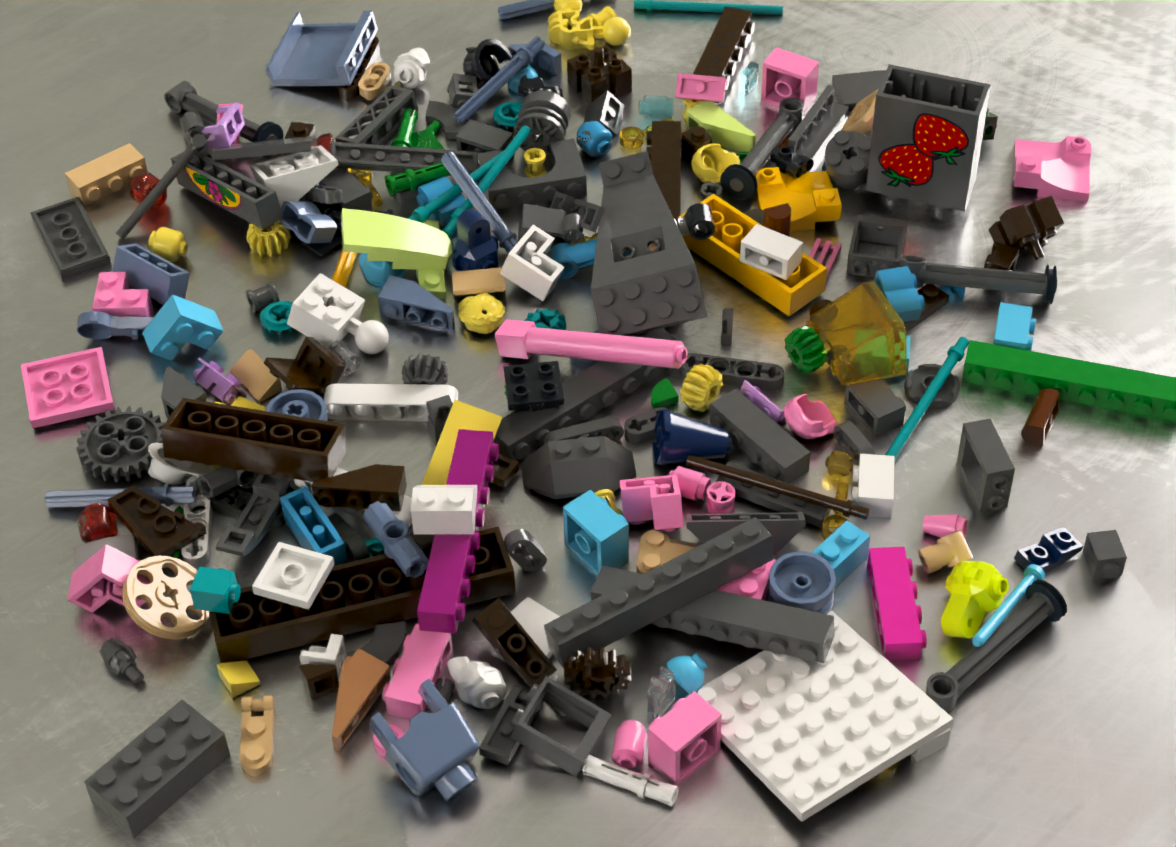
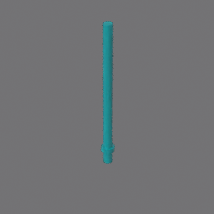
M634 0V9H647V12H652V10L722 13L726 6L752 11V14L783 15V6Z
M960 337L955 346L949 348L947 352L948 357L886 452V456H895V461L957 362L963 359L965 355L964 350L969 344L967 338Z

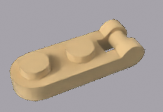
M264 695L263 699H253L252 696L242 697L241 699L242 718L239 757L243 771L250 776L263 775L272 767L275 724L274 695ZM264 711V716H253V712Z

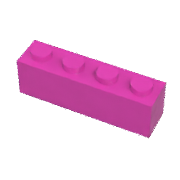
M905 547L869 548L867 572L882 656L889 662L920 661L921 650L927 646V637L925 630H920L919 625L922 623L921 606H916L915 600H917L916 582H911L910 578L913 575L912 559L907 558Z

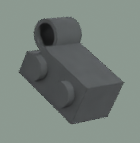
M523 204L519 218L517 243L532 225L555 238L550 249L559 243L570 244L571 242H578L583 238V228L580 227L583 217L576 213L567 214L562 209Z

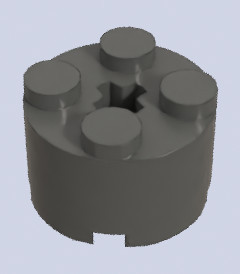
M842 130L838 131L828 142L825 148V167L831 182L835 186L852 190L856 189L859 185L867 184L871 138L859 132H846Z

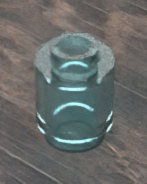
M644 95L643 100H639V115H643L644 120H667V117H673V98H668L667 95Z

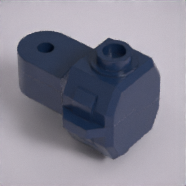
M470 208L465 210L458 217V235L453 238V267L461 271L498 268V239L491 235L490 223L476 209Z

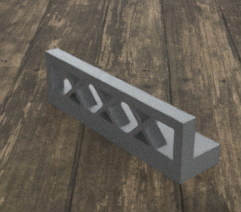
M391 85L335 138L336 142L383 145L400 129L403 112L406 109H412L411 117L414 110L416 112L419 110L414 90ZM357 135L354 139L348 138L349 136Z
M827 85L788 139V147H791L794 153L805 155L813 159L814 162L847 117L849 106L834 102L835 86Z

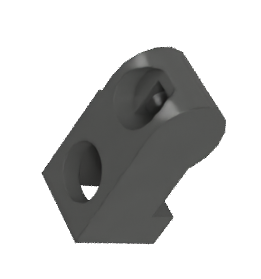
M449 395L426 402L429 414L428 422H426L427 430L435 446H437L439 436L443 431L453 405Z

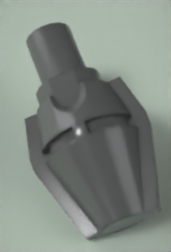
M113 637L103 643L99 651L107 669L117 676L121 674L128 676L135 684L140 683L144 675L136 667L135 659L137 656L133 649Z

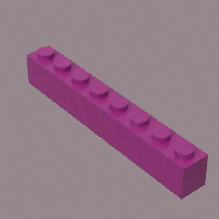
M458 430L446 485H477L474 534L434 535L417 609L420 631L456 634L459 621H464L465 603H463L464 597H469L470 579H468L469 573H474L475 555H473V551L479 550L480 532H478V528L484 526L485 510L483 509V504L488 505L490 489L487 485L488 482H493L494 465H492V461H497L499 445L494 444L493 432Z

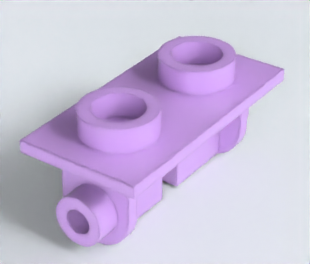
M200 357L198 358L203 366L200 369H196L193 373L194 381L207 391L212 389L210 393L224 404H232L238 393L244 396L247 395L239 387L242 383L230 373L227 376L223 375L222 372L224 370L211 360L208 364Z
M744 380L739 392L778 425L784 426L787 424L785 422L784 410L773 404L760 391L758 386H752L747 380Z

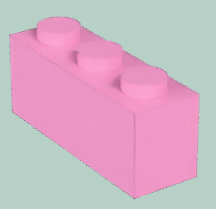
M415 624L411 635L407 634L404 640L401 659H396L393 667V678L390 683L387 682L382 693V700L386 703L388 715L410 720L421 711L426 712V703L418 691L421 683L427 679H430L435 686L436 680L442 677L453 650L451 633L420 631L419 624Z

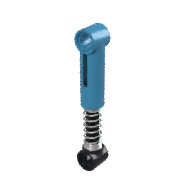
M704 203L690 206L684 217H678V221L674 219L682 237L691 235L695 239L703 240L711 237L715 232L711 208ZM597 238L575 245L559 243L551 249V259L564 267L559 279L572 278L577 274L578 270L594 266ZM625 250L623 256H630L632 251Z

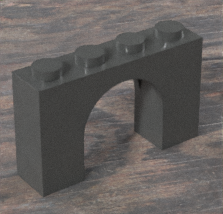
M567 139L550 142L553 168L545 175L533 178L520 177L513 174L505 165L485 191V196L493 208L501 209L551 201L556 191L571 197L587 195L586 173L575 140ZM502 150L478 153V166L481 167L501 153Z

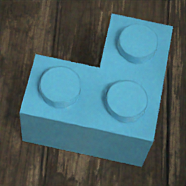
M172 294L142 333L151 354L172 361L187 342L209 350L223 333V328L214 310Z

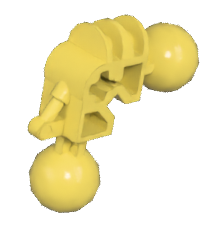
M581 0L554 1L555 12L548 17V36L553 43L561 44L562 48L566 50L585 48L593 50L595 49L594 39H604L605 42L613 46L622 45L629 39L631 29L625 19L615 16L604 22L603 26H593L592 17L583 18L581 21L579 19L582 9Z

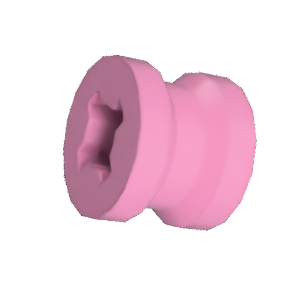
M722 481L709 485L706 502L708 513H733L735 508L734 487Z

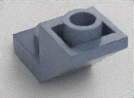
M511 44L508 46L512 57L518 53L520 47H525L527 44ZM545 44L544 48L534 57V61L529 65L533 69L541 67L556 76L562 72L561 52Z

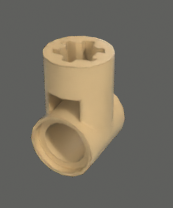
M961 530L938 539L935 545H928L918 550L921 564L928 574L942 569L945 565L949 568L973 558Z

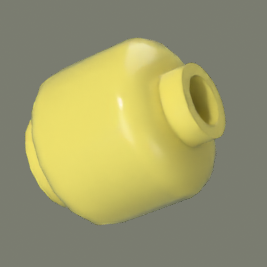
M160 227L157 231L151 233L148 241V250L171 263H175L180 257H185L188 250V242H185L184 234L181 231Z

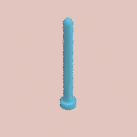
M1031 564L1023 571L1022 581L973 637V644L976 647L985 644L1026 595V589L1029 585H1032L1033 581L1045 579V572L1040 566Z

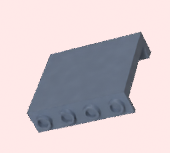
M363 11L358 23L303 24L300 12H296L273 56L266 65V74L270 78L272 86H350L378 31L373 12Z

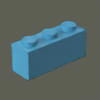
M306 486L280 497L284 521L303 549L332 556L334 566L348 563L344 541Z

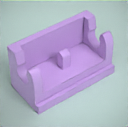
M234 102L233 105L220 106L216 110V113H225L217 121L216 125L207 126L202 130L204 134L212 133L206 140L204 149L231 146L245 125L239 102Z

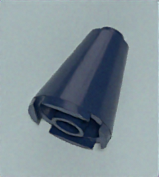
M668 409L660 410L654 426V433H657L656 442L652 443L654 464L686 463L689 455L706 460L721 459L725 457L726 453H730L732 437L728 436L726 430Z

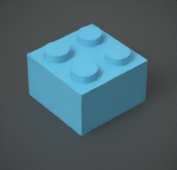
M589 490L563 507L564 543L596 575H599L603 565L620 568L629 562L628 521L623 515L617 514L612 510L604 498L598 497L593 491Z

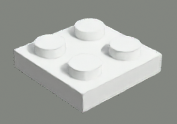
M278 542L252 585L253 593L309 610L335 565L332 556Z

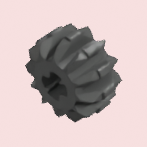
M418 353L417 356L411 355L408 360H405L402 367L403 384L446 385L448 381L447 363L441 361L438 356L432 357L430 354L422 355L421 353Z

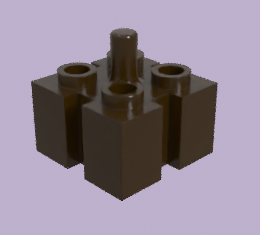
M604 45L592 50L590 56L580 54L568 59L567 82L577 93L582 91V98L590 104L606 91H609L616 98L632 92V69L622 59H617V54L608 45Z
M1049 196L1033 201L1026 206L1023 204L1007 209L999 217L1000 221L995 222L988 230L994 242L1018 248V255L1026 251L1025 247L1030 248L1035 260L1038 261L1045 257L1042 247L1048 244V239L1058 234L1057 230L1064 224V221L1053 197Z

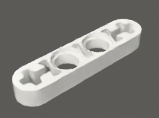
M202 475L191 476L187 480L186 486H195V491L198 490V478L202 477ZM202 490L201 495H197L195 503H184L185 519L194 524L198 522L206 527L205 535L181 548L184 562L190 564L195 569L199 568V566H205L210 560L213 508L211 500L203 495ZM197 506L206 507L201 513L191 512ZM194 546H198V548H199V552L197 553V556H194V554H195V548H194Z

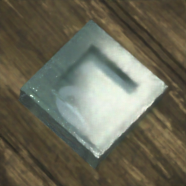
M751 61L740 73L739 93L747 95L758 84V63Z

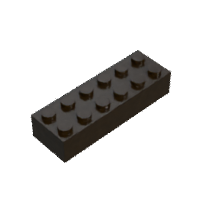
M182 398L161 429L164 457L179 461L227 467L233 470L256 472L263 475L280 476L287 479L314 482L332 477L346 454L345 424Z

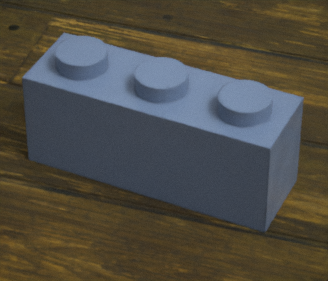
M136 243L116 247L112 272H126L129 286L136 289H148L150 297L157 300L160 305H164L172 294L185 299L190 272Z

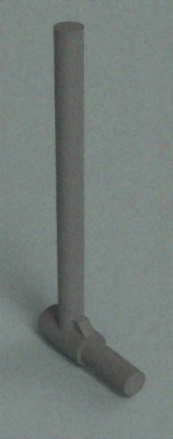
M195 134L188 148L116 232L120 238L125 239L192 157L205 147L206 138L204 135Z

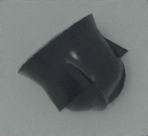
M486 39L479 43L477 47L466 48L467 55L463 61V71L465 75L476 76L477 88L480 89L500 71L493 55L499 64L513 57L506 46L500 41Z

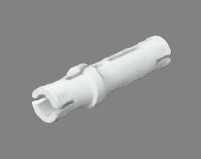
M588 755L583 765V775L637 793V797L642 799L648 797L671 807L677 799L679 787L654 779L652 774L644 773L643 775L600 760L592 755Z

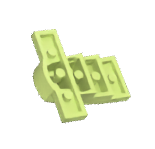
M342 208L343 252L367 253L368 261L392 262V269H416L417 284L438 299L445 298L444 273L451 258L453 247L448 235L439 230L438 221L426 220L424 223L389 214Z

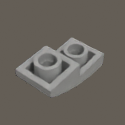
M134 535L113 536L74 547L75 570L105 545L139 560L137 539Z

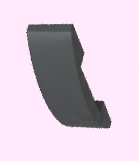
M557 191L550 206L553 209H562L567 214L576 213L581 215L583 219L580 227L595 233L605 210L604 207L588 203Z
M259 474L252 485L254 494L234 527L227 526L215 546L216 550L243 557L249 554L259 544L274 521L281 506L280 497L286 494L290 479Z

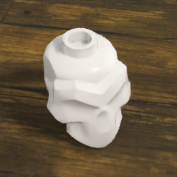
M414 48L408 53L397 57L394 62L395 82H402L403 88L410 90L418 88L424 83L427 74L426 70L430 67L429 58L424 49Z
M467 656L452 658L448 661V669L455 682V688L459 698L464 703L471 704L476 708L491 709L503 700L507 687L498 669L491 667L488 662H470Z

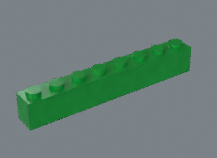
M973 340L969 341L961 382L1037 396L1043 389L1059 390V400L1176 421V377Z

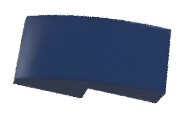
M1063 527L1043 534L1039 543L1018 549L1014 559L1024 569L1031 564L1040 566L1046 573L1079 553L1083 545Z

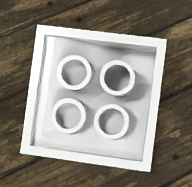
M320 145L314 147L312 151L283 155L250 164V167L258 183L276 191L281 208L284 201H298L339 164L338 160Z

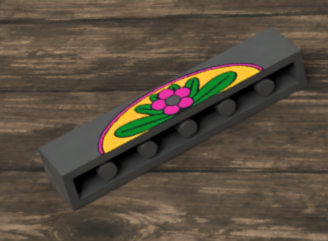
M197 152L176 177L179 185L261 229L271 227L276 221L283 218L276 191L212 160L200 152ZM182 153L171 158L172 165L177 161V159L182 155Z

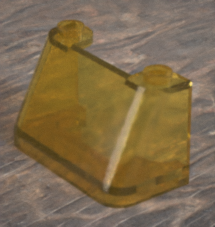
M874 281L859 284L810 315V321H806V326L813 328L815 333L820 335L821 340L824 337L832 349L834 360L830 362L833 376L838 377L843 386L906 374V330L904 323Z

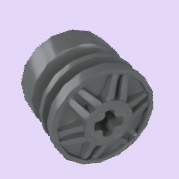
M539 90L527 95L520 107L519 116L514 128V137L524 125L529 127L531 132L520 148L524 151L531 148H540L548 156L550 155V142L565 140L566 129L571 117L570 107L565 99L551 91Z

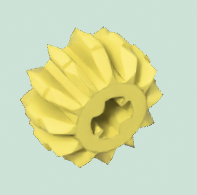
M279 220L271 227L264 229L251 223L246 235L252 252L259 253L260 257L269 254L271 257L275 253L281 255L282 250L288 249L291 238L290 230L285 228Z
M700 363L697 366L694 365L691 371L686 373L685 380L682 381L683 387L680 389L681 401L695 411L704 412L709 410L710 403L717 400L718 395L721 394L720 388L723 386L722 374L707 364Z

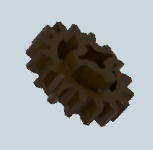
M588 647L585 653L578 650L576 651V657L568 656L567 663H564L565 685H570L571 691L579 690V696L591 694V698H596L598 694H601L604 698H608L610 693L619 695V689L626 690L627 683H631V662L626 661L624 654L616 656V650L614 649L605 652L604 647H600L598 651H593L591 647Z

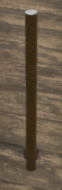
M689 455L686 461L687 466L842 512L843 516L848 518L851 515L867 520L869 516V508L855 505L854 501L849 499L845 502L693 455Z

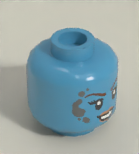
M585 122L577 131L576 142L589 156L599 157L605 155L610 150L612 134L600 122Z

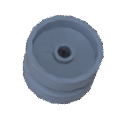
M303 389L289 390L277 395L269 402L265 409L268 412L328 421L327 408L322 397L312 391Z
M801 551L783 555L772 564L768 580L767 601L827 614L832 611L836 584L834 569L827 560L817 554Z

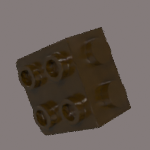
M305 337L295 359L267 357L264 361V364L270 369V373L280 378L286 384L288 390L303 389L312 391L317 395L325 393L327 386L337 384L346 367L314 337Z

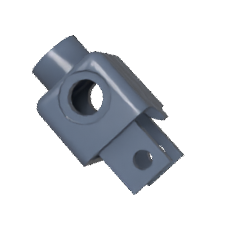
M427 679L421 683L418 693L432 713L421 711L411 718L409 730L404 736L398 739L379 712L371 717L368 726L387 751L384 757L385 760L415 795L422 796L436 787L446 802H449L466 791L478 780L467 764L475 757L479 749V742L455 703L453 702L448 705L431 680Z

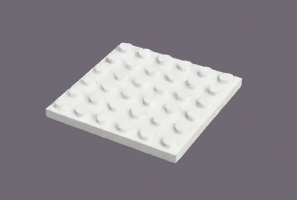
M833 611L827 614L834 616L835 636L824 663L805 661L798 657L785 654L779 655L764 650L705 684L697 692L698 695L722 714L721 741L801 822L929 743L941 733L953 728V718Z

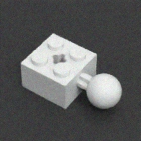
M321 273L293 302L287 325L307 337H314L320 344L331 351L348 332L355 335L357 347L367 354L380 353L386 348L389 341L388 330L381 322L368 320L362 323L358 321L365 299Z

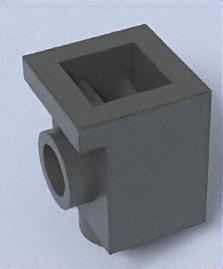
M453 73L447 88L451 106L459 109L478 91L476 76ZM459 84L467 85V88H460Z

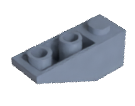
M394 276L388 277L378 295L381 316L452 332L455 330L454 310L415 281Z

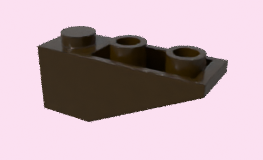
M381 464L367 466L312 483L313 496L321 506L368 509L369 505L379 501L380 503H386L391 511L400 512L407 487L404 466Z
M499 598L472 620L489 643L531 688L534 683L540 685L546 676L549 677L557 671L555 666Z

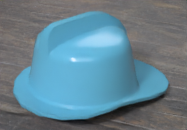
M361 253L359 257V265L365 278L376 287L383 288L389 276L404 278L405 269H392V262L368 261L367 253Z

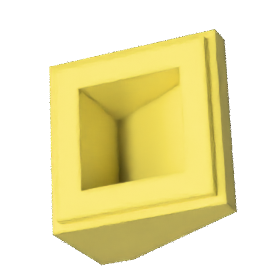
M247 661L226 662L217 665L219 676L233 698L261 684Z

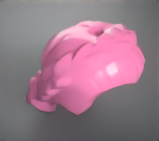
M803 394L791 399L784 407L785 422L789 424V428L797 436L804 439H816L826 434L834 433V427L837 426L836 420L833 418L830 409L822 401L807 400V394Z

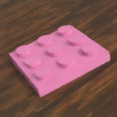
M102 347L21 364L32 428L103 413L107 410H115Z

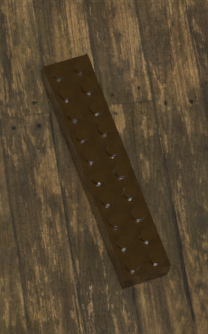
M499 526L478 531L480 532L479 550L473 551V555H475L474 573H469L468 579H470L469 597H464L463 599L465 605L516 593L514 568ZM433 542L419 545V548L428 560ZM386 554L333 566L309 610L253 593L252 586L241 588L239 601L237 603L234 602L230 614L209 611L220 662L226 663L250 659L330 639L331 634L347 635L375 628L379 624L396 623L418 617L417 609L426 570L423 575L417 578L406 577L395 560L389 558Z

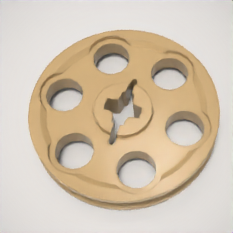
M169 556L145 558L132 568L124 581L122 598L128 614L138 626L152 635L165 639L187 638L197 633L210 617L209 611L194 609L192 597L186 585H192L197 570L180 559ZM165 567L173 570L175 577L166 576L162 572V568ZM136 575H145L150 580V584L140 583ZM141 599L146 601L149 609L139 608L135 600ZM186 610L195 611L199 616V620L189 618ZM167 617L171 619L174 627L164 626L160 618Z

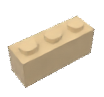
M131 143L65 173L70 193L74 197H79L83 207L140 181L141 178L149 177L145 158Z

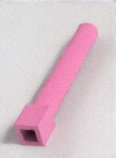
M506 319L494 334L499 355L512 358L529 359L532 354L679 369L686 362L688 355L687 348L684 347L682 341L538 328L535 326V322Z

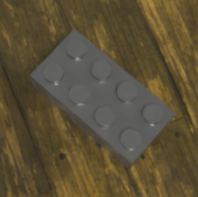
M180 700L84 781L91 802L132 838H135L230 755L225 733L184 700Z

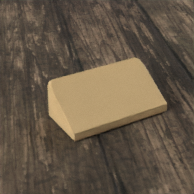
M502 268L452 272L454 295L504 292L506 286L505 278L500 274Z
M251 348L230 369V374L236 377L242 383L241 385L259 403L282 391L280 378L270 373V369L264 364V361Z

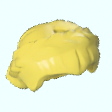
M707 144L699 148L693 155L692 171L704 183H721V175L728 166L733 164L740 165L739 156L734 152L730 153L727 150H723L720 144Z
M480 293L475 297H466L458 305V318L464 322L466 329L482 334L492 333L500 327L506 314L505 306L502 305V302L488 293Z

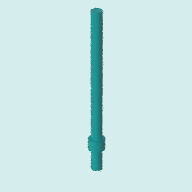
M524 125L477 185L483 194L530 134L531 130L529 127ZM468 198L461 207L456 208L451 215L452 219L443 229V232L449 238L457 229V220L461 213L474 207Z
M503 151L469 174L475 183L486 175ZM455 184L427 205L415 209L407 219L424 223L430 218V214L462 193V189L458 184Z

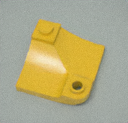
M767 167L759 170L756 174L758 184L756 197L759 209L764 210L788 203L791 207L790 232L815 230V222L841 219L842 204L838 189L833 188L826 171L802 173L797 179L780 172L779 167Z

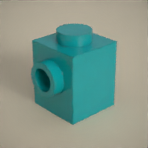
M199 566L190 588L194 609L230 614L234 602L237 603L241 594V586L237 584L235 572L223 568L214 569Z

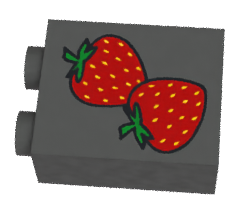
M889 64L876 94L866 191L880 193L890 200L908 199L931 204L932 207L941 211L955 209L965 212L976 181L991 84Z

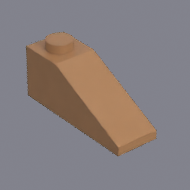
M360 648L356 650L352 657L348 656L340 668L341 675L332 731L333 747L338 752H340L382 693L385 684L391 680L390 665Z

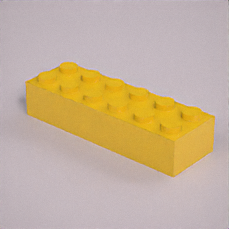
M715 194L700 202L711 208L715 232L711 237L703 240L695 239L691 235L684 236L683 239L690 250L789 317L825 291L827 267L802 252L801 263L787 280L740 262L741 241L756 224H761ZM686 212L680 215L679 218L684 217Z

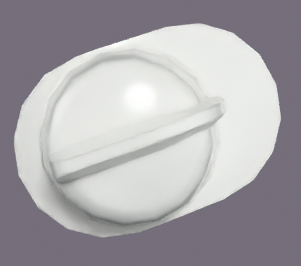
M151 443L148 447V451L152 456L148 474L166 484H182L187 482L192 475H204L214 470V465L179 461L164 457L163 443Z

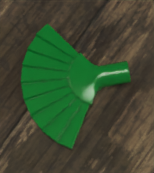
M435 120L426 130L414 132L411 139L412 146L416 148L444 149L435 136V133L441 128V124Z

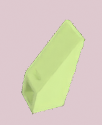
M703 101L686 110V130L696 126L703 127L712 138L713 144L717 143L721 147L739 152H750L755 146L756 134L715 103Z

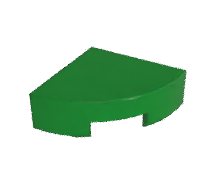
M668 378L661 380L654 386L651 393L652 409L666 407L679 402V396Z

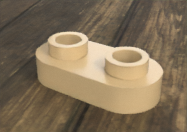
M376 62L368 66L358 83L359 93L362 97L374 99L382 94L384 86L391 79L390 66L383 62Z

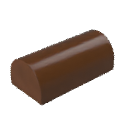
M786 203L764 209L763 226L790 237L791 207L789 204Z
M1043 389L1039 392L1021 431L1022 438L1028 444L1040 448L1044 446L1059 412V390Z

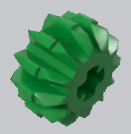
M807 326L799 327L785 338V350L788 352V357L791 359L792 365H796L800 372L803 371L806 374L814 372L827 362V350L824 348V342L821 341L820 335L816 334L813 328Z

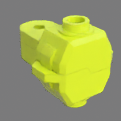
M962 561L954 566L951 575L947 577L945 585L946 590L951 596L941 618V627L944 634L948 637L973 638L978 632L985 614L999 608L1004 595L1009 590V583L993 565L980 561Z

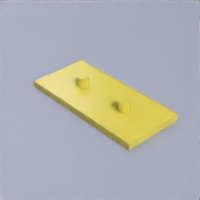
M454 400L421 485H446L459 429L493 432V438H495L502 416Z

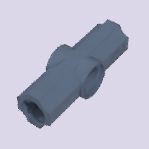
M377 501L369 505L367 511L363 513L364 520L383 544L386 556L395 560L406 577L417 578L423 575L429 560L410 536L407 524L404 521L398 520L386 503Z

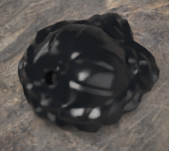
M524 75L517 87L518 94L524 98L531 92L539 90L551 91L563 98V90L560 86H545L541 77L527 78V75Z

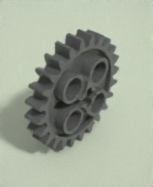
M128 406L125 412H122L117 407L115 414H111L107 410L105 411L106 417L102 418L96 415V423L87 422L88 430L80 431L82 437L77 438L78 447H76L81 465L85 466L87 473L92 471L95 478L102 474L104 481L114 476L115 482H118L121 476H125L126 480L130 481L132 474L141 478V471L145 470L148 472L152 456L148 451L149 445L156 442L163 443L161 429L165 423L161 422L159 415L153 417L151 410L143 414L142 407H139L135 412H132L131 406Z

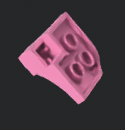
M1066 136L1063 141L1056 143L1015 139L1013 187L1037 189V197L1052 196L1057 199L1088 201L1090 194L1091 143L1081 136Z

